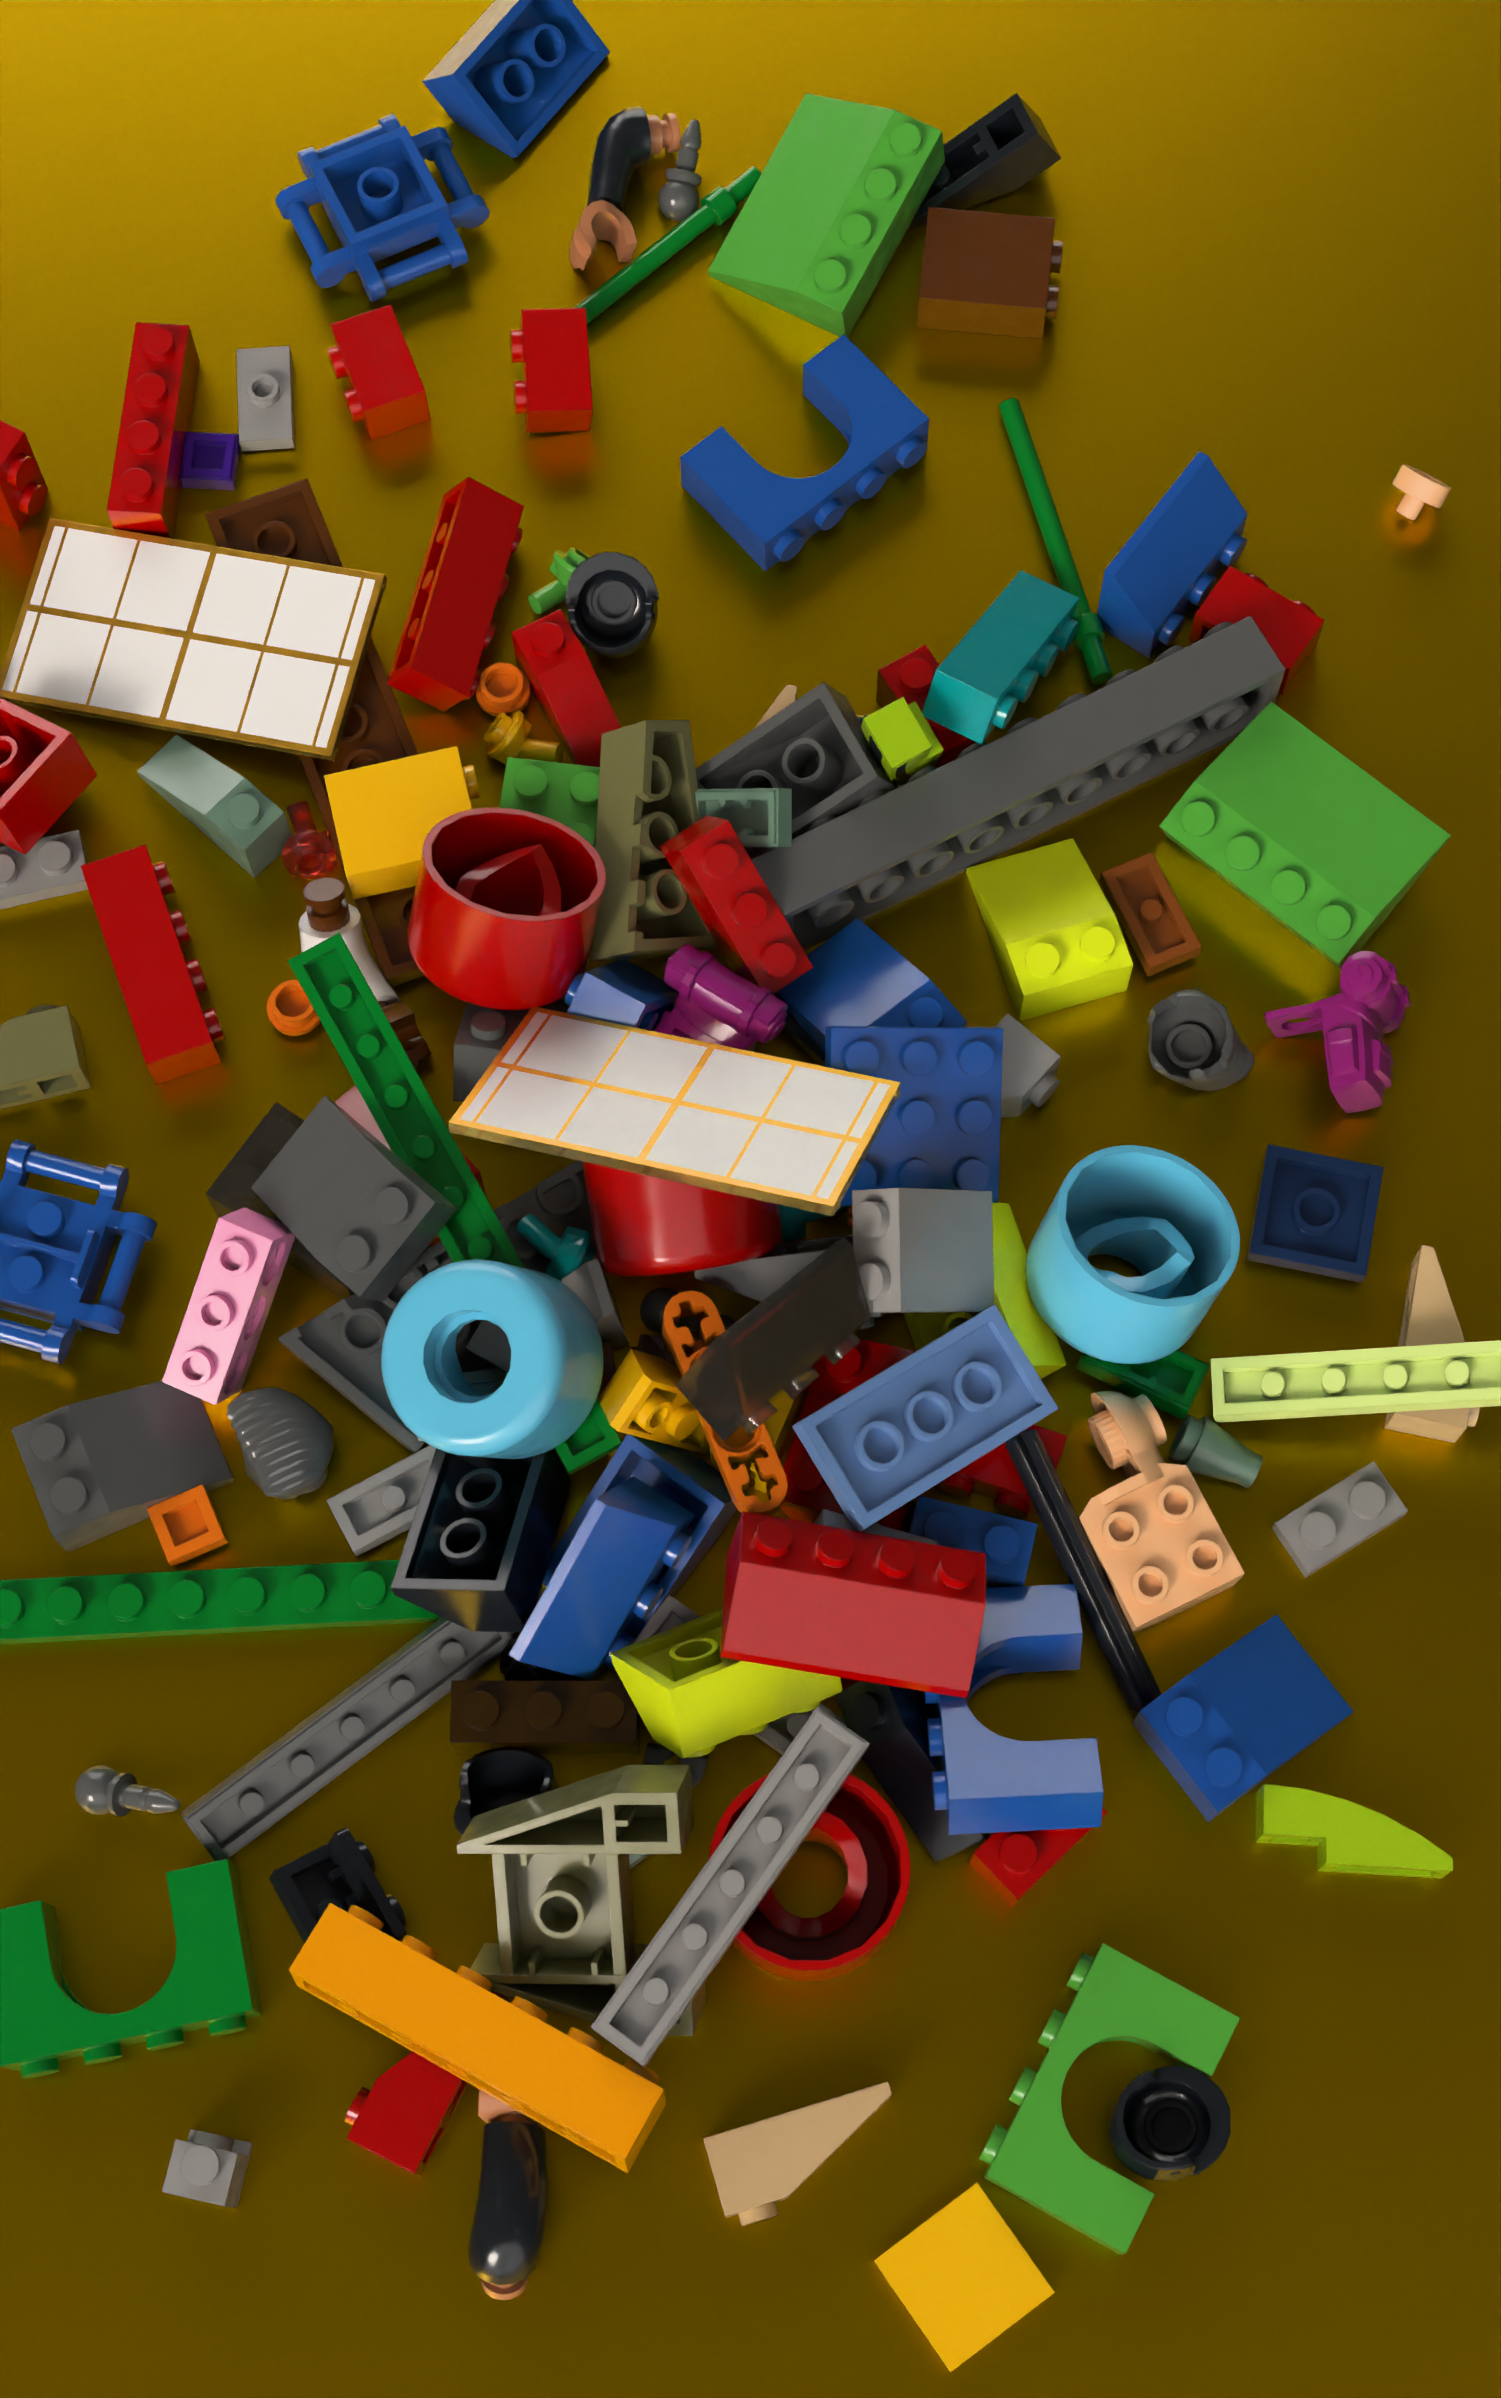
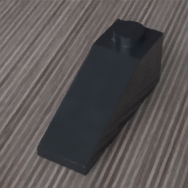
M1017 93L943 145L945 162L909 228L913 230L927 224L928 207L957 210L968 209L1019 189L1062 159L1040 117Z
M859 1681L844 1689L843 1692L834 1695L847 1728L870 1743L869 1748L862 1756L863 1761L936 1862L948 1859L990 1837L989 1833L948 1835L946 1810H934L932 1772L942 1771L941 1756H929L927 1719L937 1718L936 1704H925L923 1691Z

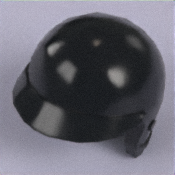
M603 552L581 562L573 571L567 585L566 608L570 626L585 647L607 658L625 657L640 650L650 639L655 629L658 616L657 602L659 600V593L657 592L652 575L637 559L619 552Z
M512 1747L485 1750L466 1760L460 1772V1800L455 1808L453 1817L455 1827L460 1834H464L476 1815L560 1788L551 1762L540 1753L525 1748Z
M1178 2065L1160 2067L1137 2076L1118 2096L1109 2119V2137L1118 2159L1131 2172L1145 2179L1161 2182L1179 2180L1190 2174L1193 2176L1199 2175L1201 2171L1208 2168L1219 2158L1226 2148L1231 2133L1230 2108L1222 2090L1204 2073L1191 2067Z

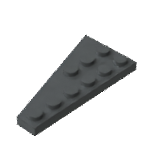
M582 1158L538 1183L537 1186L507 1204L494 1209L497 1218L526 1269L546 1274V1268L550 1260L543 1256L517 1231L518 1223L528 1214L535 1215L559 1238L562 1237L568 1226L589 1231L590 1239L588 1244L591 1246L594 1244ZM442 1241L423 1251L384 1301L361 1298L357 1294H353L327 1308L323 1313L303 1325L295 1327L278 1337V1341L412 1454L418 1452L425 1442L418 1441V1436L406 1427L398 1417L387 1396L381 1370L382 1343L388 1321L404 1294L428 1273L453 1263ZM475 1320L464 1325L457 1335L455 1350L462 1372L486 1370L491 1365V1363L466 1348L482 1320Z

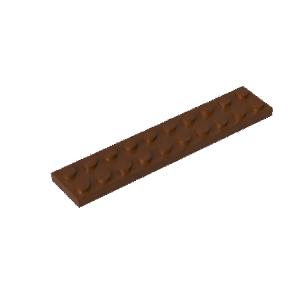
M308 479L205 514L216 545L219 547L343 567ZM369 630L332 756L296 750L344 874L343 860L324 775L418 755L391 686L387 685L388 678ZM416 886L355 899L383 975L391 987L424 976L414 962L408 947L407 933Z

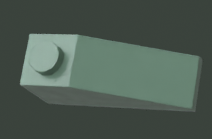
M177 734L137 771L140 778L254 878L294 842L283 810L245 777Z

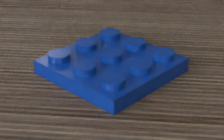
M826 1026L825 1067L901 1082L834 1206H852L853 1190L886 1188L992 1191V1203H998L1003 1028Z

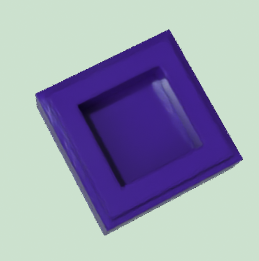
M185 431L179 476L182 488L236 491L241 452L239 434Z

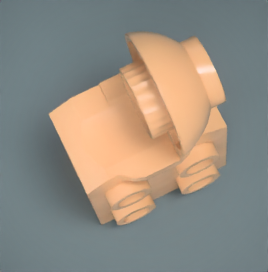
M1101 1391L1091 1393V1405L1094 1416L1088 1418V1428L1103 1460L1113 1470L1120 1467L1126 1480L1091 1498L1080 1515L1079 1520L1133 1634L1136 1635L1233 1587L1245 1573L1187 1465L1168 1464L1161 1457L1157 1446L1167 1442V1435L1161 1418L1152 1402L1144 1394L1132 1399L1122 1393Z

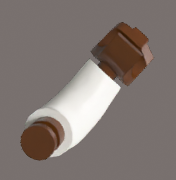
M331 877L313 880L303 890L307 907L306 912L300 917L298 924L301 952L340 933L414 1068L419 1067L418 1061L432 1055L417 1027L414 1012L407 1004L399 1000L369 952L363 935L361 915L357 908L348 904L345 898L346 891L343 882Z

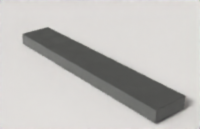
M441 1617L180 1812L182 1818L215 1861L230 1858L451 1691L452 1680L468 1679L501 1654L509 1640H517L513 1632L470 1631Z

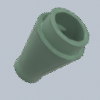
M1189 1414L1180 1425L1169 1450V1458L1179 1462L1180 1465H1187L1190 1472L1237 1483L1245 1488H1249L1252 1485L1263 1462V1456L1251 1451L1206 1415L1200 1420Z

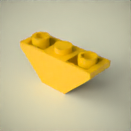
M631 1349L598 1398L609 1425L616 1431L706 1454L710 1445L679 1369L660 1357ZM696 1379L700 1387L707 1391L715 1392L714 1389Z

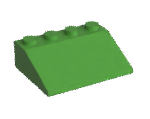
M806 93L709 267L708 275L837 336L844 334L848 338L945 162L942 131L894 109Z
M1272 701L1201 773L1159 825L1166 837L1340 970L1349 956L1363 948L1451 838L1449 833Z

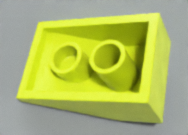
M1073 838L967 868L966 874L1019 1022L1127 991L1133 968L1131 956L1115 913Z

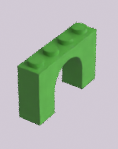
M1103 1943L1097 1949L1094 1957L1084 1951L1082 1952L1066 1986L1074 1989L1076 1993L1066 2013L1056 2008L1051 2013L1037 2042L1048 2049L1036 2071L1028 2066L1024 2067L1008 2099L1018 2105V2108L1007 2129L996 2123L979 2159L989 2164L983 2176L984 2179L1121 2255L1127 2253L1155 2194L1095 2161L1084 2153L1072 2139L1064 2122L1061 2105L1062 2088L1067 2072L1075 2059L1088 2048L1104 2042L1125 2041L1141 2045L1178 2066L1191 2067L1211 2077L1240 2017Z

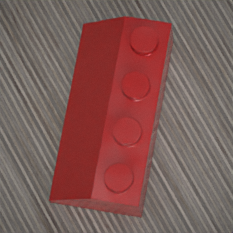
M743 1511L726 1557L720 1657L966 1698L970 1690L986 1607V1553Z

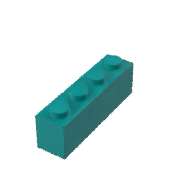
M1020 570L936 669L922 710L924 717L981 745L996 726L1004 729L1012 718L1018 701L1025 703L1028 700L1039 675L1046 677L1056 660L1059 650L1066 652L1072 643L1079 626V622L1072 619L1079 597Z

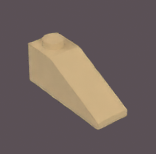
M1421 1245L1410 1266L1398 1347L1464 1343L1465 1339L1434 1247ZM1480 1407L1389 1412L1386 1415L1384 1429L1455 1443L1467 1426L1475 1427Z
M888 2081L703 2138L725 2217L738 2214L741 2226L779 2215L775 2202L785 2200L792 2195L891 2097L892 2093Z

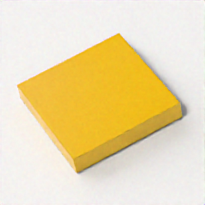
M975 2183L873 2260L949 2372L955 2370L1055 2293L978 2183Z

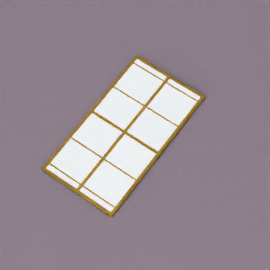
M50 518L1 668L0 698L16 704L334 761L339 750V742L383 592L386 589L387 578L384 574Z
M534 1007L529 1010L459 1109L451 1117L449 1132L834 1216L835 1212L840 1208L842 1199L891 1108L900 1096L901 1082Z

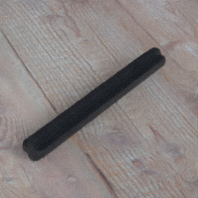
M1034 1429L1024 1430L1007 1440L1006 1448L1070 1583L1074 1584L1077 1590L1081 1607L1129 1708L1133 1712L1139 1713L1140 1710L1162 1695L1038 1432Z

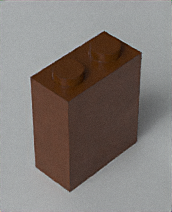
M928 207L918 298L917 328L1043 339L1045 318L1056 319L1059 286L1049 285L1050 273L1060 274L1063 241L1053 240L1055 218Z

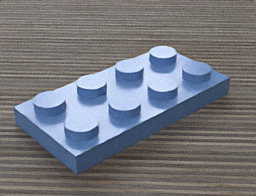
M994 1304L792 1427L855 1531H862L1059 1408Z

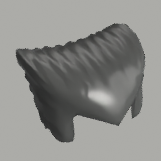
M1201 988L1174 992L1150 1010L1147 1018V1023L1149 1024L1148 1053L1152 1068L1163 1076L1195 1090L1215 1091L1224 1089L1245 1078L1253 1067L1254 1054L1250 1052L1248 1046L1236 1032L1226 1007L1204 993Z
M261 1388L240 1393L228 1405L227 1417L230 1419L231 1426L236 1432L240 1443L246 1474L265 1493V1496L279 1499H294L299 1495L322 1487L324 1481L328 1478L327 1467L334 1448V1429L328 1420L301 1397L281 1388Z

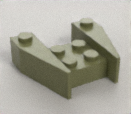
M626 1765L474 1816L457 1843V1854H492L499 1943H484L470 1968L493 1984L491 1991L512 1998L518 1996L537 2006L590 2023L595 2022L649 1945L635 1944L629 1854L682 1853L694 1827L690 1765ZM705 1982L667 2036H694L706 2005Z

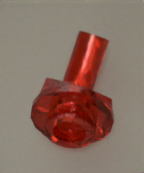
M300 801L293 803L286 809L295 834L290 836L282 847L281 858L283 865L290 874L300 879L314 880L322 878L329 874L336 866L338 856L328 830L317 831L308 802Z

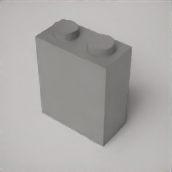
M920 1188L852 1191L854 1313L983 1312L994 1305L992 1191Z

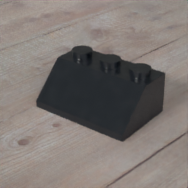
M436 1448L390 1588L394 1595L470 1631L521 1633L536 1607L572 1485V1480L555 1448L523 1459L460 1456Z

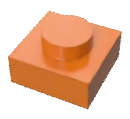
M203 1484L146 1508L167 1561L172 1567L228 1543L209 1494Z

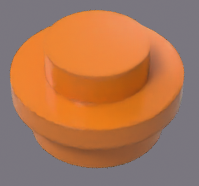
M500 662L490 665L482 672L475 693L480 707L488 714L497 717L501 713L510 716L516 710H523L530 699L531 689L529 680L521 669L512 664Z
M298 980L285 981L271 992L267 1001V1014L271 1024L279 1032L290 1036L304 1035L315 1029L321 1022Z

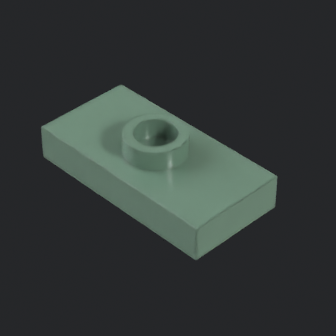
M792 788L697 789V792H695L698 817L702 814V818L707 815L728 819L744 847H792Z

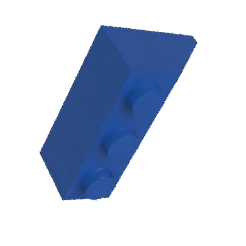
M495 0L422 82L456 124L511 158H515L522 153L610 51L572 0Z
M1201 451L1197 453L1104 572L1097 610L1103 630L1148 659L1161 643L1169 646L1175 640L1185 623L1184 613L1192 603L1198 607L1203 604L1215 586L1217 578L1214 575L1223 564L1227 567L1232 566L1241 555L1247 543V539L1242 536L1247 512L1210 457Z
M634 1476L595 1498L509 1655L523 1663L592 1680L608 1667L615 1670L610 1653L629 1646L635 1641L634 1638L628 1635V1632L637 1616L644 1620L658 1602L663 1588L656 1583L666 1565L674 1568L688 1549L692 1537L686 1534L685 1531L695 1514Z

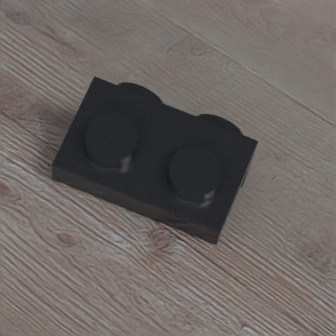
M347 1827L335 1832L327 1844L274 1870L269 1877L271 1884L304 1943L329 1903L348 1912L351 1905L368 1911L382 1921L384 1924L381 1929L382 1932L400 1942L407 1935L405 1930L406 1919L400 1904L394 1896L384 1893L374 1875L375 1863L369 1849L362 1841H355Z

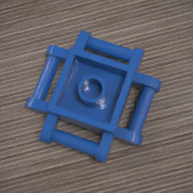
M393 113L378 119L379 125L315 151L311 146L297 152L300 165L307 179L283 189L276 197V205L283 218L291 220L313 263L311 273L318 286L322 288L333 287L340 283L346 274L356 270L371 302L386 297V291L449 264L454 269L468 263L469 259L466 249L456 229L462 226L468 229L478 227L487 220L490 213L482 196L475 195L451 152L453 143L447 131L442 127H435L411 137L406 126L401 127ZM425 159L434 161L454 202L446 203L424 161ZM320 202L342 245V248L333 252L329 251L309 212L310 206ZM435 237H438L441 242L439 246L381 270H377L374 264L377 261Z
M18 1139L13 1141L6 1158V1170L2 1181L0 1180V1309L50 1322L53 1325L48 1330L0 1318V1342L39 1352L43 1360L62 1364L69 1353L76 1330L83 1331L85 1327L112 1334L120 1333L125 1319L121 1309L145 1242L152 1241L157 1227V1222L145 1215L134 1212H119L128 1185V1168L114 1164H108L106 1168L37 1151L33 1143ZM30 1173L99 1190L100 1194L96 1205L25 1186ZM120 1235L122 1238L99 1303L93 1304L116 1237Z

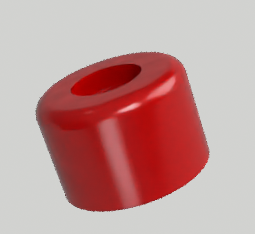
M477 808L462 811L441 820L429 831L423 843L407 933L408 947L414 962L425 977L435 986L453 997L474 1005L499 1010H527L556 1002L566 996L576 976L580 973L584 974L606 884V871L603 861L594 847L577 832L560 822L536 813L510 808Z
M581 1152L596 1258L599 1259L602 1269L609 1274L615 1276H653L715 1268L769 1254L779 1246L782 1240L778 1196L775 1193Z
M768 1775L763 1776L745 1788L725 1810L712 1838L709 1859ZM853 1775L848 1776L804 1839V1841H817L831 1847L842 1859L847 1871V1885L842 1898L831 1911L814 1918H801L784 1909L776 1900L771 1887L732 1942L735 1948L749 1961L776 1976L798 1981H820L847 1974L864 1965L883 1948L901 1917L911 1875L910 1854L905 1833L888 1803L873 1788Z

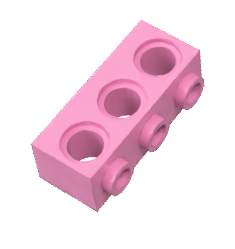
M245 1207L218 1218L162 1382L214 1405L242 1390L295 1239V1235L283 1223Z

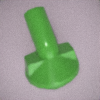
M570 547L567 554L556 550L553 554V562L549 570L558 579L528 596V602L532 610L536 614H541L565 601L567 585L573 571L581 562L590 557L574 547Z

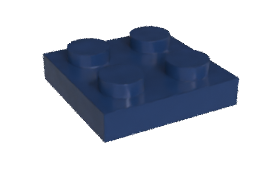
M1268 1144L1263 1160L1246 1260L1362 1283L1367 1273L1384 1167Z

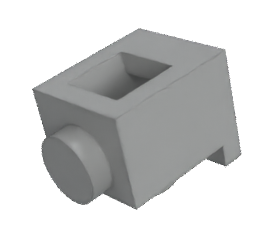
M190 2129L187 2142L175 2139L162 2192L225 2207L237 2208L253 2143Z

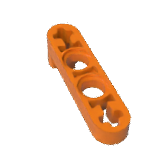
M692 1290L680 1292L673 1296L665 1306L662 1324L664 1344L672 1352L732 1502L741 1513L745 1511L772 1516L779 1511L785 1501L788 1484L784 1469L717 1307L711 1298L702 1292ZM692 1316L701 1320L700 1335L702 1339L694 1342L691 1332L686 1326L676 1328L675 1324L680 1321V1318ZM713 1340H717V1342H718V1344H719V1346H716V1345H714V1346H709V1345H710V1343H711ZM709 1361L722 1363L730 1372L731 1380L724 1389L715 1392L703 1389L695 1377L696 1370L700 1365ZM729 1417H742L753 1427L754 1437L744 1447H729L722 1442L718 1434V1427L722 1421ZM759 1451H763L765 1458H755L754 1466L762 1482L772 1480L775 1484L769 1491V1501L760 1503L756 1495L746 1497L742 1492L749 1487L750 1481L746 1466L743 1463L733 1470L730 1463L746 1461Z

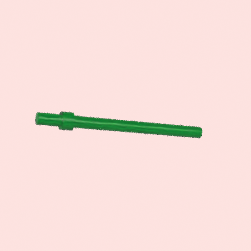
M751 166L725 188L717 186L701 199L702 206L574 308H586L587 324L590 323L714 223L721 225L737 212V205L752 192L761 172L756 167Z
M1016 398L1007 399L999 405V410L1059 587L1079 597L1072 619L1079 622L1077 632L1072 641L1076 649L1082 651L1092 683H1105L1113 677V673L1102 641L1105 639V633L1100 618L1096 613L1091 612L1020 402Z

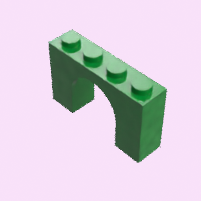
M223 1859L166 1872L176 1935L175 1961L165 1984L150 2000L137 2008L122 2013L103 2014L93 2012L85 2007L71 1991L63 1967L55 1907L39 1900L0 1909V2067L14 2071L20 2070L22 2079L35 2078L59 2072V2061L83 2055L85 2065L97 2064L123 2057L122 2046L146 2041L147 2050H159L185 2043L184 2032L208 2027L209 2036H221L247 2029L246 2018L262 2015L238 1866L229 1859Z

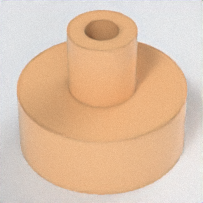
M1402 464L1392 483L1395 487L1405 492L1396 511L1412 520H1416L1424 503L1441 508L1451 490V487L1440 480L1407 464Z

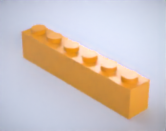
M329 1903L289 1968L298 1987L624 2172H629L666 2105L665 2092L663 2088L657 2085L660 2077L648 2067L644 2068L632 2059H626L622 2066L602 2055L601 2052L604 2046L598 2040L577 2028L571 2027L568 2033L565 2034L545 2023L548 2015L541 2008L526 1999L515 1996L512 2003H509L490 1992L493 1984L476 1971L460 1966L455 1973L435 1961L438 1957L437 1952L422 1941L409 1935H405L402 1942L381 1931L384 1924L368 1911L351 1905L348 1912Z

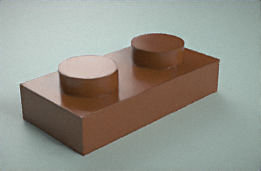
M1153 852L1101 872L1099 882L1147 976L1199 956L1201 945Z

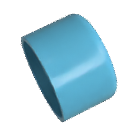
M1121 1145L1101 1149L1083 1158L1070 1170L1030 1243L1025 1269L1030 1297L1036 1310L1051 1330L1067 1344L1084 1354L1103 1361L1120 1364H1142L1159 1360L1178 1350L1190 1339L1232 1275L1240 1252V1234L1237 1220L1229 1202L1215 1183L1202 1171L1184 1159L1146 1146ZM1097 1254L1121 1257L1134 1265L1143 1276L1124 1277L1112 1271L1099 1270L1090 1265L1087 1257Z
M481 1259L450 1263L437 1268L418 1280L404 1294L395 1307L384 1333L381 1352V1370L387 1396L398 1417L407 1428L427 1444L444 1452L460 1456L500 1459H523L545 1453L560 1445L576 1432L589 1415L597 1399L604 1364L603 1348L598 1327L585 1303L572 1289L558 1279L539 1271ZM475 1320L490 1321L501 1327L506 1333L511 1347L510 1369L504 1382L495 1392L487 1395L477 1392L465 1380L455 1350L458 1333L464 1325Z

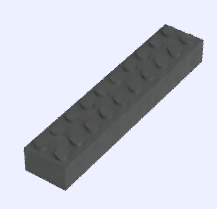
M1251 616L1235 624L1223 622L1209 630L1202 640L1185 648L1181 645L1171 647L1160 654L1153 664L1136 672L1133 669L1124 670L1112 677L1105 687L1087 696L1084 693L1075 694L1064 700L1057 707L1056 711L1038 720L1034 717L1026 718L1015 724L1007 732V735L989 744L983 742L982 745L979 743L970 745L959 754L956 760L942 767L928 766L919 770L908 780L907 784L888 793L885 790L876 791L865 797L858 804L857 808L839 817L828 815L817 820L808 828L806 833L792 839V847H763L757 856L751 860L805 951L830 939L857 918L864 922L965 872L969 867L982 864L1235 739L1271 701L1275 704L1285 668Z

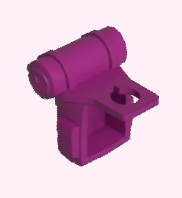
M687 943L670 956L665 967L664 982L677 990L679 995L675 1001V1007L665 1010L661 1016L660 1022L654 1030L655 1032L753 1052L757 1040L766 1044L770 1040H774L784 1028L788 1014V1004L773 996V992L764 986L758 987L717 962L716 957L706 951L702 953Z
M1359 951L1347 958L1341 967L1340 994L1313 1003L1264 1013L1266 1024L1277 1038L1323 1030L1330 1090L1346 1113L1360 1112L1382 1106L1384 1092L1392 1086V1069L1394 1066L1391 1049L1383 1042L1384 1033L1397 1029L1405 1018L1406 1007L1411 1006L1410 993L1405 985L1398 983L1397 970L1393 963H1389L1373 951ZM1310 1018L1302 1022H1287L1292 1019Z

